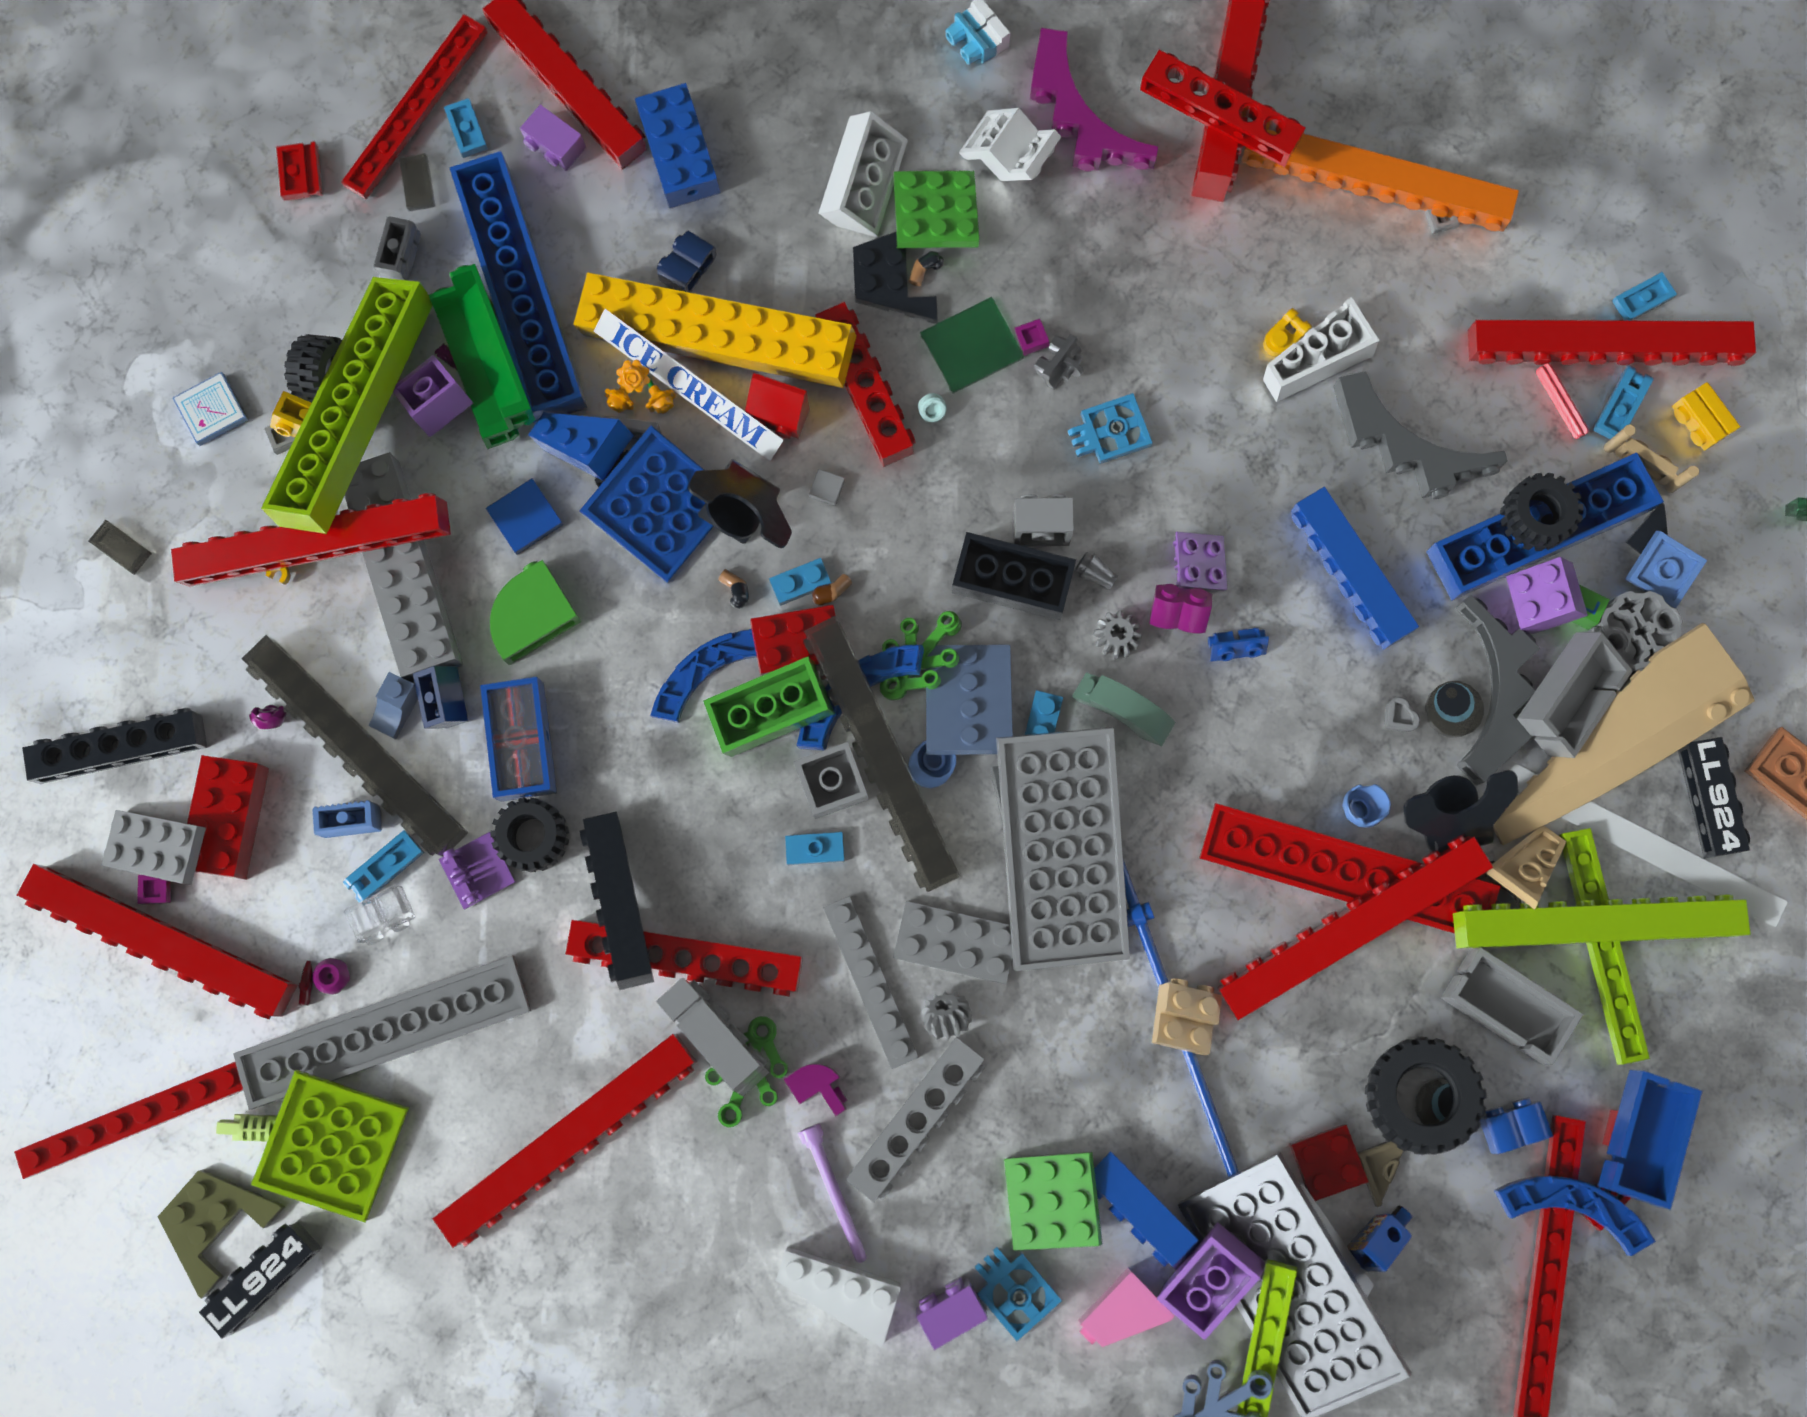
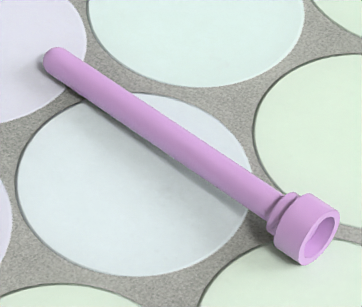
M820 1123L798 1132L802 1144L805 1143L807 1148H811L855 1260L858 1263H863L867 1257L821 1144L823 1142V1130Z

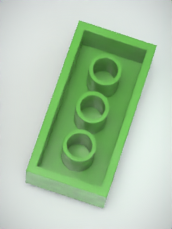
M809 657L800 659L703 700L722 753L730 757L835 714L817 665Z

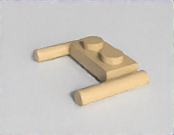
M1626 425L1604 444L1605 452H1614L1621 459L1637 452L1650 477L1659 484L1665 485V489L1669 493H1674L1699 474L1698 467L1690 466L1677 475L1676 472L1679 468L1673 465L1669 458L1656 454L1643 441L1635 440L1631 437L1636 431L1633 425Z

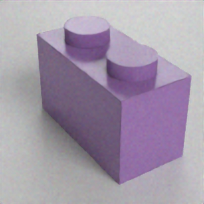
M541 104L520 127L524 137L523 142L533 152L540 151L544 154V158L549 164L554 167L560 166L565 171L569 169L586 149L582 135Z

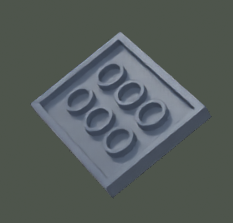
M937 645L928 656L941 655L943 650L951 648L958 654L959 662L953 668L942 666L926 669V671L934 670L941 678V683L936 689L926 688L927 755L997 754L996 738L1013 736L1010 645ZM954 655L947 656L946 662L951 661ZM931 676L927 683L934 682L935 676Z

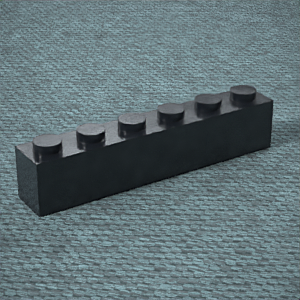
M617 811L583 819L584 829L579 830L583 847L588 846L590 856H585L588 873L594 872L595 882L590 883L593 899H599L601 909L596 910L599 927L605 926L607 936L601 938L605 955L611 954L612 964L607 965L610 981H616L619 990L654 982Z

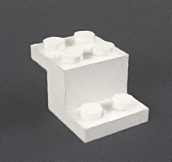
M1019 108L987 111L959 153L965 160L981 159L1000 181L1032 180L1040 173L1041 166L1045 160L1054 153L1056 144L1061 136L1055 129L1039 131Z

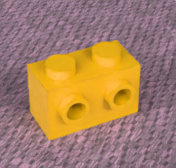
M283 391L272 413L270 427L282 436L296 437L312 403Z

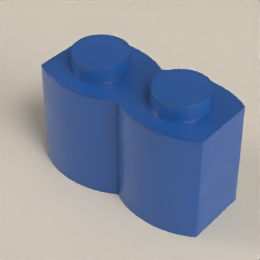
M1530 1097L1512 1102L1514 1107L1505 1111L1502 1106L1485 1111L1486 1116L1480 1119V1124L1491 1154L1505 1153L1553 1137L1541 1101L1531 1102Z

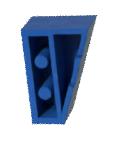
M543 412L528 434L544 451L604 481L634 436L619 419Z

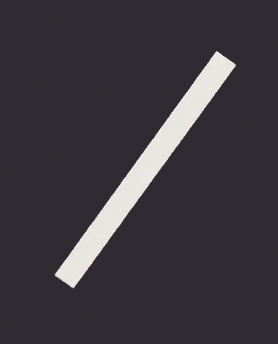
M1508 760L1495 772L1514 771L1518 779V795L1528 786L1527 782L1534 775L1538 776V774L1511 760ZM1591 801L1561 817L1583 829L1591 828L1592 834L1714 896L1733 895L1734 900L1746 899L1749 914L1776 928L1788 904L1782 898Z

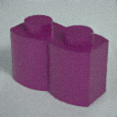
M1174 584L1156 585L1149 624L1163 629L1178 628L1189 633H1206L1213 594L1201 588L1184 590Z

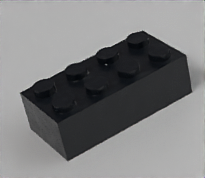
M966 532L952 584V593L1061 620L1076 559Z

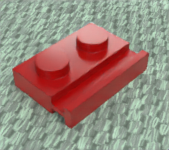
M312 141L311 144L306 145L298 143L276 146L280 195L282 199L288 201L310 198L311 195L317 194L318 196H323L319 149L316 142Z

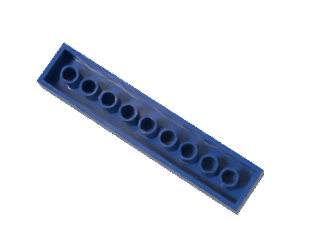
M502 151L449 167L502 334L535 417L534 424H536L543 412L570 414L588 408L509 166Z

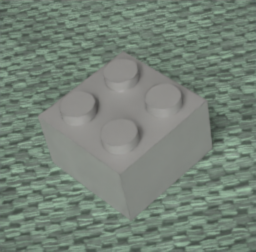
M1028 494L1022 495L1021 498H1016L1013 511L1014 544L1021 546L1070 545L1074 531L1073 498H1066L1063 494L1050 495L1049 498H1038L1037 495Z
M848 742L794 761L815 819L869 800Z

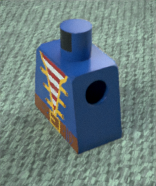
M1398 1205L1391 1214L1375 1215L1347 1245V1248L1365 1272H1386L1412 1237V1234L1405 1226L1413 1217L1408 1210Z

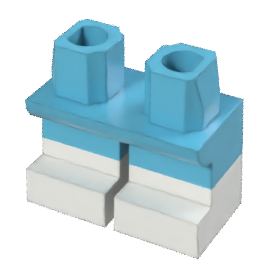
M973 0L971 7L963 13L958 12L955 14V22L946 29V38L951 45H956L962 40L966 42L967 45L961 48L960 54L969 65L978 59L985 63L1007 49L1010 42V32L998 17L994 16V12L984 0Z

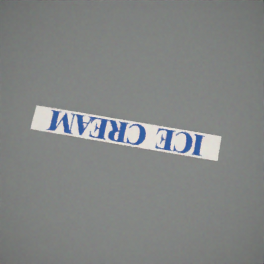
M604 309L594 329L596 334L633 361L638 359L643 366L649 368V373L771 461L783 442L782 438L607 309Z

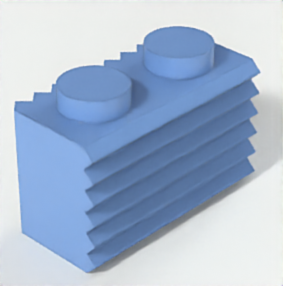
M366 800V802L343 803L342 805L338 803L337 805L332 804L325 807L315 806L312 809L314 834L322 838L381 832L382 830L380 806L369 800Z

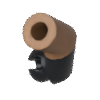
M930 251L917 259L908 282L913 286H921L928 269L932 267L934 270H937L943 266V257L938 255V252Z
M724 569L718 581L731 588L733 596L730 599L731 605L737 609L743 608L749 600L747 583L729 570Z

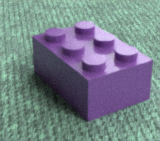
M1217 1222L1164 1283L1157 1300L1202 1339L1206 1340L1261 1278L1266 1262Z

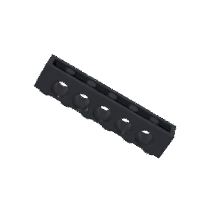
M190 708L174 710L173 715L164 717L161 714L149 715L145 717V721L136 723L133 720L117 723V727L109 729L107 727H94L89 729V733L81 735L79 733H67L61 735V739L54 741L51 739L35 740L33 745L22 747L27 781L44 784L207 748L203 716L191 711ZM175 727L174 735L168 739L167 733L169 729ZM146 733L147 739L142 745H140V737L142 734ZM118 739V747L112 751V743ZM90 745V753L84 757V750ZM62 751V758L56 763V756Z

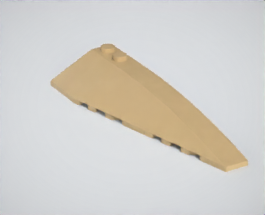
M1705 623L1699 624L1654 653L1649 659L1650 663L1642 671L1638 670L1630 678L1631 682L1621 692H1616V697L1575 758L1552 756L1547 761L1548 766L1538 776L1534 775L1527 782L1528 786L1517 795L1493 826L1500 844L1505 845L1616 788L1686 746L1755 701L1745 676Z

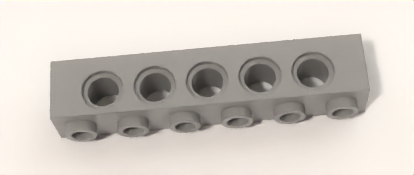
M956 1037L846 1180L873 1203L878 1197L883 1200L893 1188V1185L889 1183L896 1173L902 1176L912 1162L908 1158L913 1151L917 1150L920 1153L930 1140L927 1136L933 1126L938 1129L948 1117V1114L945 1112L951 1102L957 1105L967 1091L963 1088L969 1079L975 1082L985 1069L981 1065L984 1059ZM951 1065H958L962 1068L963 1076L957 1082H951L946 1077V1070ZM938 1088L944 1092L945 1099L942 1104L932 1105L928 1101L927 1096L930 1090ZM915 1112L923 1113L927 1119L925 1126L921 1129H915L909 1123L910 1116ZM903 1136L907 1139L908 1148L904 1152L899 1153L892 1149L891 1141L894 1137ZM875 1161H886L890 1167L888 1174L885 1176L876 1175L873 1171Z

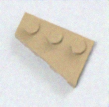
M1542 826L1492 864L1494 868L1490 869L1487 874L1533 909H1536L1566 841L1546 826Z

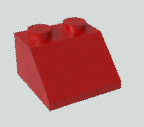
M753 373L745 412L768 429L775 431V434L785 439H790L791 437L799 439L810 410L807 391Z

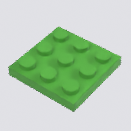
M894 171L897 248L979 247L974 171Z
M1092 1152L1004 1159L1013 1250L1089 1247L1103 1244Z

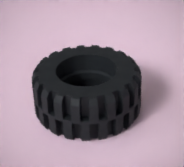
M1417 1037L1413 1040L1401 1041L1378 1058L1369 1072L1368 1084L1365 1085V1095H1367L1366 1108L1367 1112L1371 1113L1373 1125L1375 1128H1379L1383 1133L1382 1136L1388 1142H1393L1397 1145V1148L1403 1151L1408 1150L1418 1155H1435L1453 1150L1464 1144L1478 1130L1481 1125L1479 1121L1486 1111V1107L1483 1105L1484 1099L1487 1098L1486 1089H1483L1481 1081L1484 1080L1481 1072H1476L1472 1066L1474 1061L1469 1056L1465 1057L1460 1053L1462 1049L1455 1045L1449 1046L1445 1044V1040L1438 1038L1431 1040L1427 1039V1037ZM1416 1068L1433 1069L1440 1073L1449 1083L1453 1093V1106L1448 1116L1441 1122L1432 1125L1419 1124L1410 1120L1400 1109L1396 1095L1397 1086L1401 1078L1408 1071Z

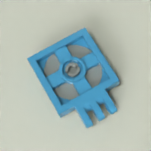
M1133 393L1082 410L1080 415L1084 424L1068 430L1069 437L1081 435L1071 441L1073 447L1085 445L1075 451L1077 457L1095 452L1099 464L1146 449L1153 444Z
M996 1247L992 1251L1000 1260L999 1262L995 1263L987 1255L984 1260L991 1268L989 1271H986L980 1263L975 1266L976 1270L987 1282L977 1292V1295L1012 1337L1018 1341L1062 1300L1022 1252L1010 1262L1001 1250Z

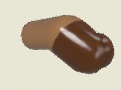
M842 574L834 583L816 587L812 592L813 602L821 606L835 601L852 585L851 579L847 575Z

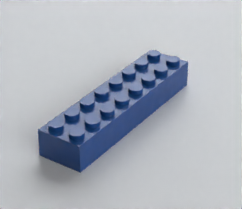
M1636 452L1570 482L1575 486L1572 489L1573 492H1579L1581 496L1578 504H1583L1584 510L1579 513L1583 516L1582 521L1577 525L1578 528L1574 533L1552 549L1547 550L1545 548L1542 551H1535V548L1532 547L1530 550L1523 549V543L1518 545L1513 543L1512 541L1515 538L1512 535L1508 537L1505 533L1508 529L1507 526H1502L1501 519L1505 517V515L1501 514L1434 543L1426 553L1451 601L1642 516L1662 504L1664 501L1638 453ZM1530 500L1529 509L1532 516L1542 524L1552 525L1553 513L1549 506L1539 500Z

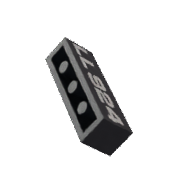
M1722 737L1690 742L1679 749L1678 754L1703 858L1750 851V835L1744 827L1742 819L1743 806L1737 799L1735 791L1736 778L1730 770L1727 745L1724 744Z
M299 1222L291 1225L285 1223L272 1234L274 1240L267 1247L262 1245L255 1250L249 1257L251 1262L244 1269L242 1267L237 1268L228 1276L227 1281L229 1283L222 1290L217 1288L205 1298L204 1302L206 1305L198 1313L221 1339L234 1334L322 1249Z

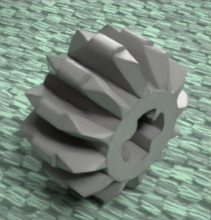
M1121 610L1117 612L1116 618H1114L1112 613H1106V621L1099 619L1097 622L1101 629H1095L1093 632L1094 636L1100 638L1095 643L1096 647L1105 645L1106 647L1102 654L1106 656L1111 650L1113 651V659H1118L1120 651L1124 657H1129V649L1136 651L1139 645L1135 641L1142 639V634L1135 632L1140 628V623L1130 624L1133 615L1129 614L1126 619H1123V612ZM1114 630L1117 633H1123L1121 640L1118 636L1112 637Z
M945 991L941 996L934 994L933 1000L925 1001V1007L921 1010L925 1030L929 1035H934L936 1040L943 1036L947 1040L954 1035L960 1037V1031L969 1030L968 1025L972 1022L969 1003L964 996H959L957 992L948 995Z

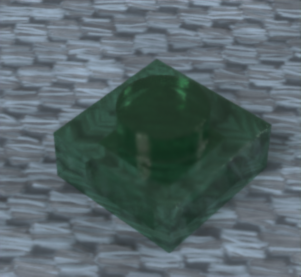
M1798 497L1785 505V516L1796 517L1799 521H1807V498Z

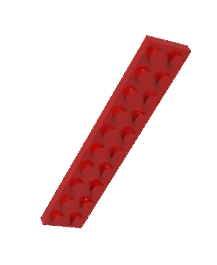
M1217 803L1214 804L1199 859L1345 902H1349L1358 896H1362L1364 899L1373 894L1371 889L1379 883L1387 881L1389 884L1398 879L1397 873L1411 865L1413 868H1416L1423 864ZM1474 879L1407 920L1455 934L1453 913L1462 912L1463 906L1482 905V910H1492L1491 905L1496 904L1500 886Z

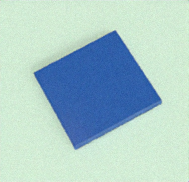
M652 425L579 510L580 513L666 583H668L714 527L698 516L699 511L706 502L697 498L688 490V484L693 474L704 469Z

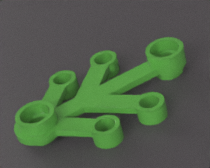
M943 612L937 620L938 626L923 642L924 652L921 670L942 666L953 668L958 664L959 656L951 648L943 650L941 655L928 656L945 635L953 636L961 630L962 622L955 612ZM905 618L900 624V629L905 634V645H917L919 625L913 618ZM952 618L949 624H944L947 619ZM909 624H914L911 630L906 631V627ZM888 639L883 643L882 651H886L892 645H895V647L900 645L896 640ZM954 655L951 661L946 662L947 656ZM934 670L926 671L922 677L909 678L911 675L893 677L880 683V692L888 700H899L905 696L908 690L921 688L936 689L941 683V678ZM931 676H935L934 682L927 683ZM897 682L894 689H889L892 683Z
M765 1016L754 1018L748 1026V1031L743 1033L749 1040L745 1045L751 1043L760 1053L763 1047L771 1063V1074L775 1078L786 1076L788 1065L781 1060L773 1042L777 1034L776 1024L772 1019ZM761 1025L766 1026L768 1029V1033L764 1037L759 1036L757 1033V1029ZM778 1063H781L785 1068L784 1073L781 1075H777L774 1072V1066ZM708 1069L705 1074L706 1082L710 1085L720 1084L723 1080L721 1076L717 1082H712L709 1079V1074L711 1071H715V1069ZM765 1076L756 1085L760 1092L761 1103L765 1106H772L777 1102L778 1094L770 1087ZM734 1091L729 1103L723 1105L718 1112L719 1122L725 1127H734L742 1120L743 1113L740 1106L744 1096ZM767 1091L774 1094V1100L771 1103L765 1102L763 1098L764 1093ZM728 1109H733L736 1112V1118L732 1121L726 1118Z

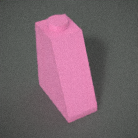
M1127 1268L1078 1321L1083 1327L1080 1333L1092 1345L1097 1341L1104 1347L1169 1322L1175 1316Z

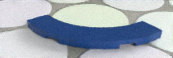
M752 630L724 634L708 641L688 654L675 667L676 669L662 685L650 716L656 719L679 723L687 701L707 677L731 663L757 658Z
M903 645L887 648L886 651L875 655H867L841 671L825 687L835 714L802 727L796 746L799 749L826 750L831 732L837 720L848 705L861 693L889 678L920 675L924 647L922 645Z
M1535 1176L1507 1183L1494 1190L1506 1215L1511 1219L1537 1209L1548 1207L1565 1208L1582 1213L1602 1225L1617 1240L1628 1256H1633L1656 1242L1648 1228L1632 1210H1629L1614 1195L1584 1181L1558 1176Z

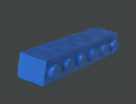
M1325 486L1296 503L1291 510L1293 522L1299 529L1302 528L1308 536L1309 546L1313 551H1318L1324 560L1323 566L1330 575L1335 576L1339 582L1340 592L1345 598L1351 600L1355 606L1354 612L1360 621H1365L1371 630L1370 636L1377 645H1381L1385 650L1414 632L1419 625Z

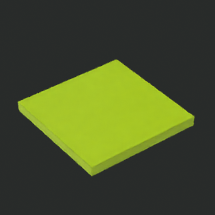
M295 1070L251 1185L365 1223L369 1217L410 1107L300 1070Z

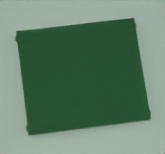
M992 297L920 332L921 339L926 344L952 394L1025 358Z

